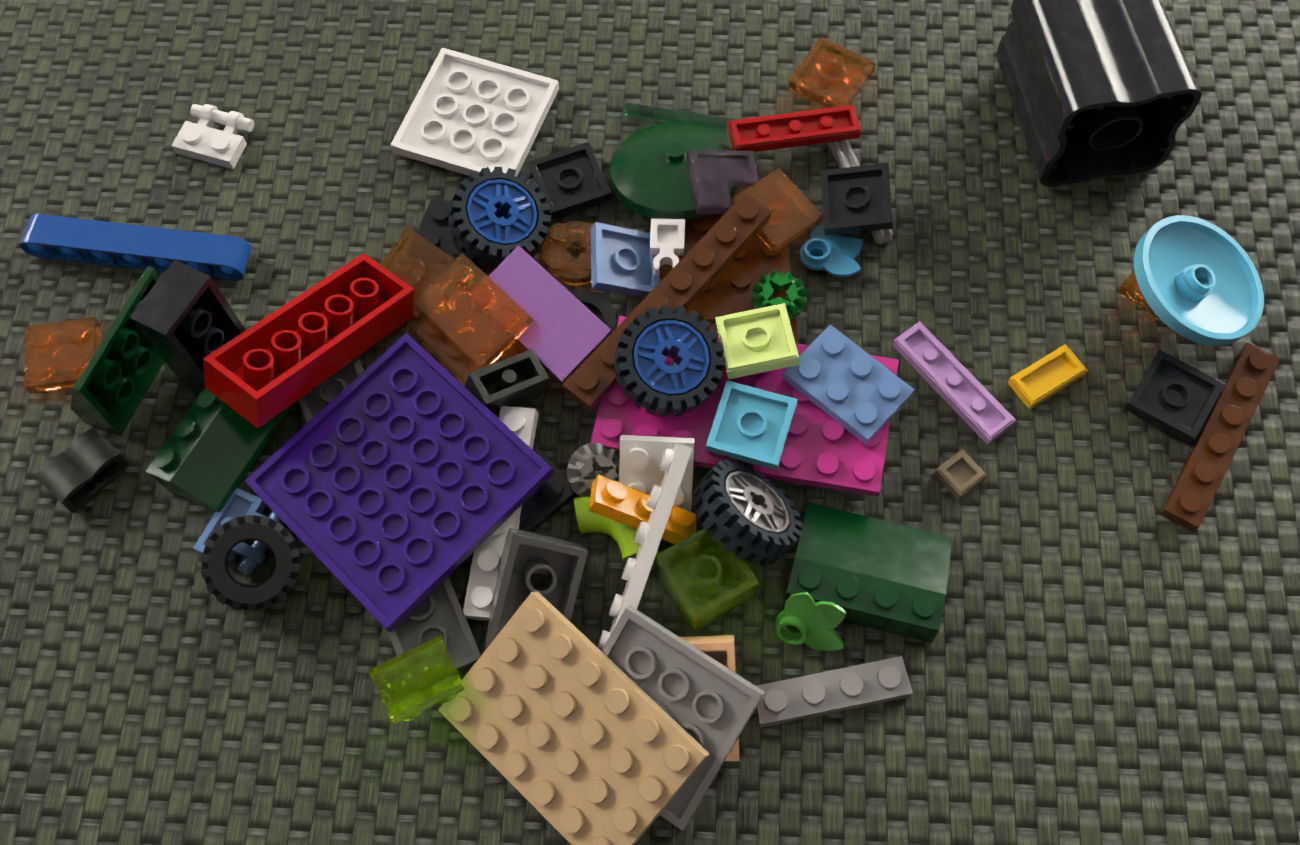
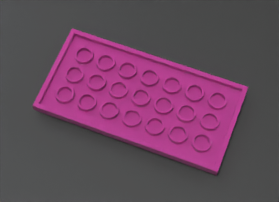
M619 316L617 327L626 317ZM796 344L798 355L800 356L809 345ZM871 355L897 376L899 359ZM666 356L665 364L671 367L674 359ZM724 364L721 380L712 395L697 409L676 417L675 414H671L669 417H661L660 413L657 412L652 415L647 413V409L642 406L639 409L633 404L634 400L631 397L627 399L623 393L624 388L617 383L599 403L590 443H602L604 448L615 449V452L620 454L621 435L694 438L693 466L712 469L718 462H723L725 459H730L733 462L735 460L733 458L706 451V443L726 381L728 380L798 399L778 470L751 464L755 472L759 470L765 474L767 479L773 478L779 481L879 497L890 421L866 446L783 379V372L787 368L728 379Z

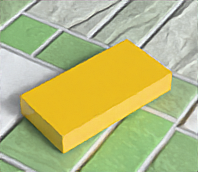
M1065 344L1010 377L1008 384L1030 410L1085 376L1088 370Z

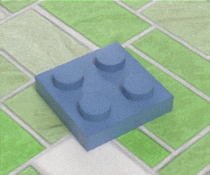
M595 222L591 227L592 289L645 298L660 283V275L655 276L653 270V260L656 255H650V233Z

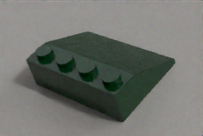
M149 266L144 271L72 391L70 408L84 423L118 436L123 434L165 362L129 318L135 311L138 303L147 296L158 281L159 275L154 268Z
M808 502L801 529L802 534L799 538L783 606H785L786 600L791 595L808 592L815 603L828 601L843 608L846 611L844 622L932 643L940 630L944 609L952 537Z

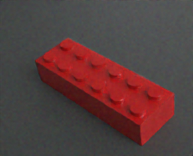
M363 253L203 358L205 388L255 427L260 428L409 321L413 315L415 289Z

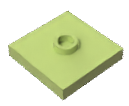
M785 303L715 317L719 340L724 349L723 357H725L728 379L800 365Z

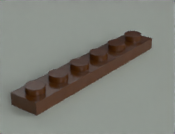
M1250 342L1244 345L1160 514L1161 516L1194 533L1199 529L1281 357Z

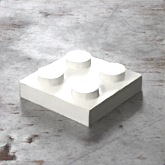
M621 435L619 483L650 495L653 486H661L665 472L659 469L666 449L673 450L675 444L678 443L693 448L673 504L691 512L694 438Z

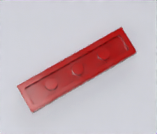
M854 105L730 120L727 123V131L734 155L859 139L862 133Z

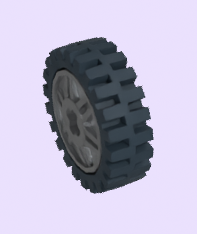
M730 459L718 462L694 490L693 497L695 499L693 500V505L698 508L696 511L698 519L705 520L702 524L704 529L714 532L711 538L716 543L722 541L724 543V550L728 553H731L733 550L736 551V558L742 561L747 558L749 564L756 565L759 563L760 566L775 564L793 547L802 534L800 531L802 529V522L798 521L800 519L799 512L793 510L795 504L792 499L785 498L787 493L783 488L777 489L775 487L777 482L773 478L767 480L765 474L759 470L755 472L753 465L747 462L744 465L741 460L736 459L733 462Z

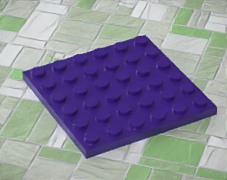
M405 333L250 475L245 482L384 628L391 633L554 474V471L538 454Z

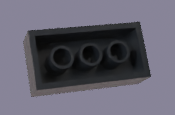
M174 260L169 268L160 275L157 283L147 296L138 303L135 311L129 317L182 384L198 394L205 389L203 358L246 331L212 278L177 260Z

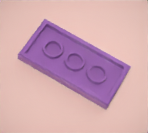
M519 245L471 294L528 350L533 349L537 358L563 383L613 332Z

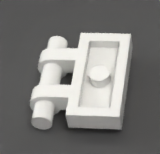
M193 104L190 114L200 119L197 124L185 121L172 144L173 150L176 154L234 169L247 145L244 137L240 136L239 133L241 130L251 132L254 128V120L245 118L239 112L231 111L226 113L219 111L213 105L205 104L200 106ZM215 123L226 125L223 131L213 128Z

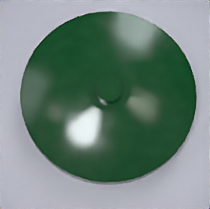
M690 122L660 123L633 133L618 146L610 164L611 183L618 199L629 209L642 216L652 219L693 220L718 211L736 195L742 181V158L740 154L734 155L730 139L713 128Z

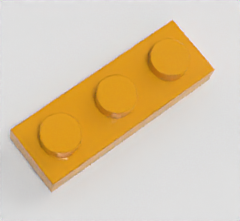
M599 474L592 482L589 511L638 530L641 521L648 523L653 508L647 506L649 494ZM673 505L661 539L689 550L696 541L697 515Z

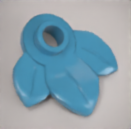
M824 224L812 230L810 239L800 249L799 258L801 263L811 270H825L829 274L838 277L852 276L860 272L861 269L854 259L862 249L863 240L837 236V234L825 236Z

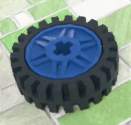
M495 166L492 172H490L489 167L482 168L479 174L475 171L469 175L468 179L465 178L461 182L452 199L448 219L452 239L457 238L456 246L461 251L465 248V256L470 260L474 256L477 257V264L482 266L489 262L491 263L490 268L496 269L518 245L533 258L545 241L551 223V215L549 213L551 209L549 203H545V193L543 191L537 192L539 185L535 181L528 184V176L524 173L519 178L516 177L515 169L508 168L507 172L503 173L502 167Z
M664 305L659 310L654 307L648 309L645 314H639L626 327L616 348L614 370L617 372L616 380L619 386L624 388L623 393L627 399L631 397L634 400L633 404L640 409L642 406L647 409V413L652 415L657 412L660 413L661 417H669L671 414H675L676 417L688 411L689 413L692 412L712 395L723 374L722 369L725 364V357H722L723 345L717 341L719 338L716 330L711 331L709 329L710 323L706 319L703 321L697 318L698 313L693 310L690 314L684 312L685 307L677 306L675 309H671L670 305ZM666 356L674 359L671 367L665 364Z

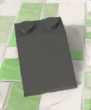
M509 527L499 564L485 647L492 643L531 592L538 591L565 618L571 621L588 550L580 543Z

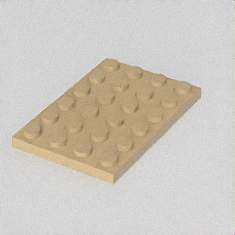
M538 591L530 593L439 708V712L571 845H635L710 755L707 750Z

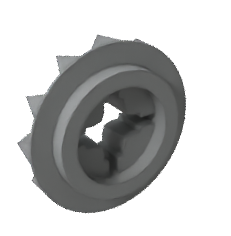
M588 443L573 453L567 466V479L570 487L578 496L584 497L591 494V485L595 478H587L585 476L593 471V461L597 466L608 467L604 469V472L600 473L601 476L619 482L620 458L615 449L604 448L602 443Z

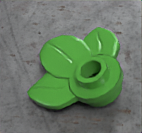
M808 592L793 594L786 600L785 610L777 616L775 622L777 635L783 642L789 645L805 643L812 649L819 651L843 649L844 643L834 631V628L844 620L846 611L833 602L821 601L815 603Z

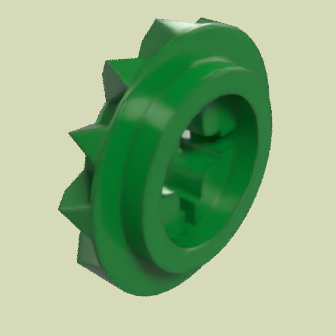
M774 269L769 275H761L759 281L753 285L752 303L755 309L785 303L789 320H791L804 310L807 303V289L804 288L801 278L796 279L791 275L790 271L777 273ZM773 289H776L779 292L787 290L785 297L786 299H783L781 297H777L776 299H774Z

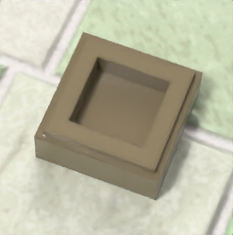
M963 449L940 465L934 472L938 480L957 500L983 482L987 476Z

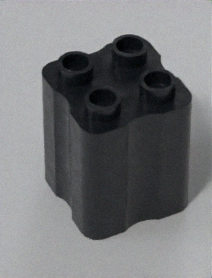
M1013 0L1011 6L1013 21L1008 25L1006 33L1001 37L996 59L1040 183L1047 187L1079 183L1100 175L1121 176L1145 172L1163 164L1177 143L1175 135L1178 128L1194 112L1201 99V92L1162 1Z

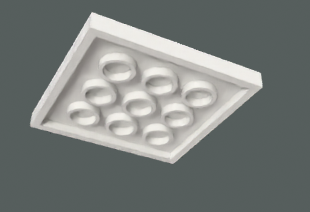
M441 48L390 145L392 152L468 176L475 171L479 174L482 168L487 167L492 172L494 167L497 166L502 167L503 173H506L508 168L515 169V176L517 177L559 90L558 80Z

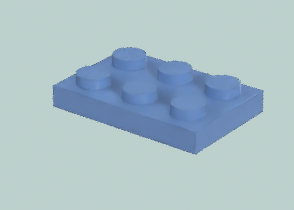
M831 324L799 356L800 365L788 367L783 372V379L866 446L908 402L915 389Z

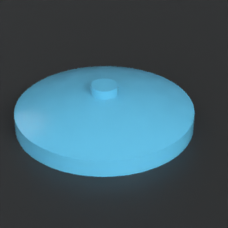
M1176 215L1160 220L1140 238L1134 255L1137 283L1150 308L1169 328L1193 342L1208 346H1223L1236 342L1256 327L1264 308L1262 283L1250 257L1229 234L1206 220L1192 216Z

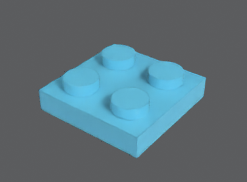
M727 380L706 443V451L778 470L798 399Z

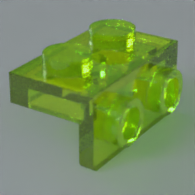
M441 635L369 669L370 678L387 708L388 717L392 724L412 720L420 715L422 710L437 703L449 702L465 689L460 672Z

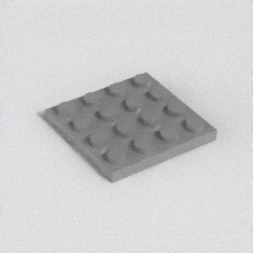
M629 606L625 608L602 652L710 753L660 814V816L683 831L765 692L637 609Z

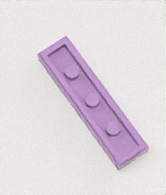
M920 321L894 339L892 346L987 445L1014 425L1016 419Z

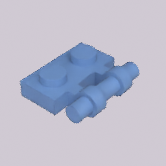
M236 488L221 512L214 513L193 549L197 553L202 554L208 538L220 525L231 519L247 515L266 517L262 515V512L267 504L261 498ZM273 511L271 512L270 516L267 517L277 521L281 525L283 523V521ZM257 540L253 542L252 546L245 544L244 541L240 542L229 554L228 567L235 556L239 555L244 559L237 571L250 577L256 566H261L267 556L264 553L268 546Z

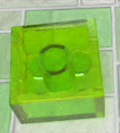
M705 529L662 551L654 559V571L692 633L757 597L759 581L745 559L742 561L736 558V551L734 550L728 553L723 549L724 543L722 541L716 543L711 538L714 532L706 531Z

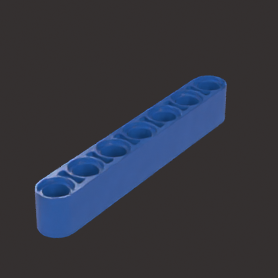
M33 214L30 216L19 245L24 252L39 258L146 270L149 266L154 268L156 272H165L172 262L177 260L209 275L211 278L231 281L243 279L252 251V246L247 241L234 236L45 214Z

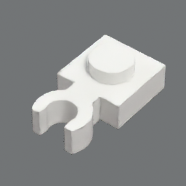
M651 219L650 255H656L653 260L655 276L660 275V267L662 265L669 264L674 268L679 263L677 256H684L685 219Z

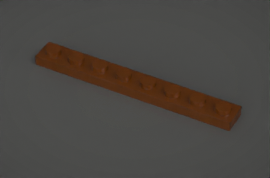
M744 193L563 383V390L591 412L618 383L616 380L617 372L614 370V357L619 339L629 323L639 314H645L648 309L654 307L659 310L664 305H670L671 309L680 306L685 307L686 310L772 218V211L747 193Z

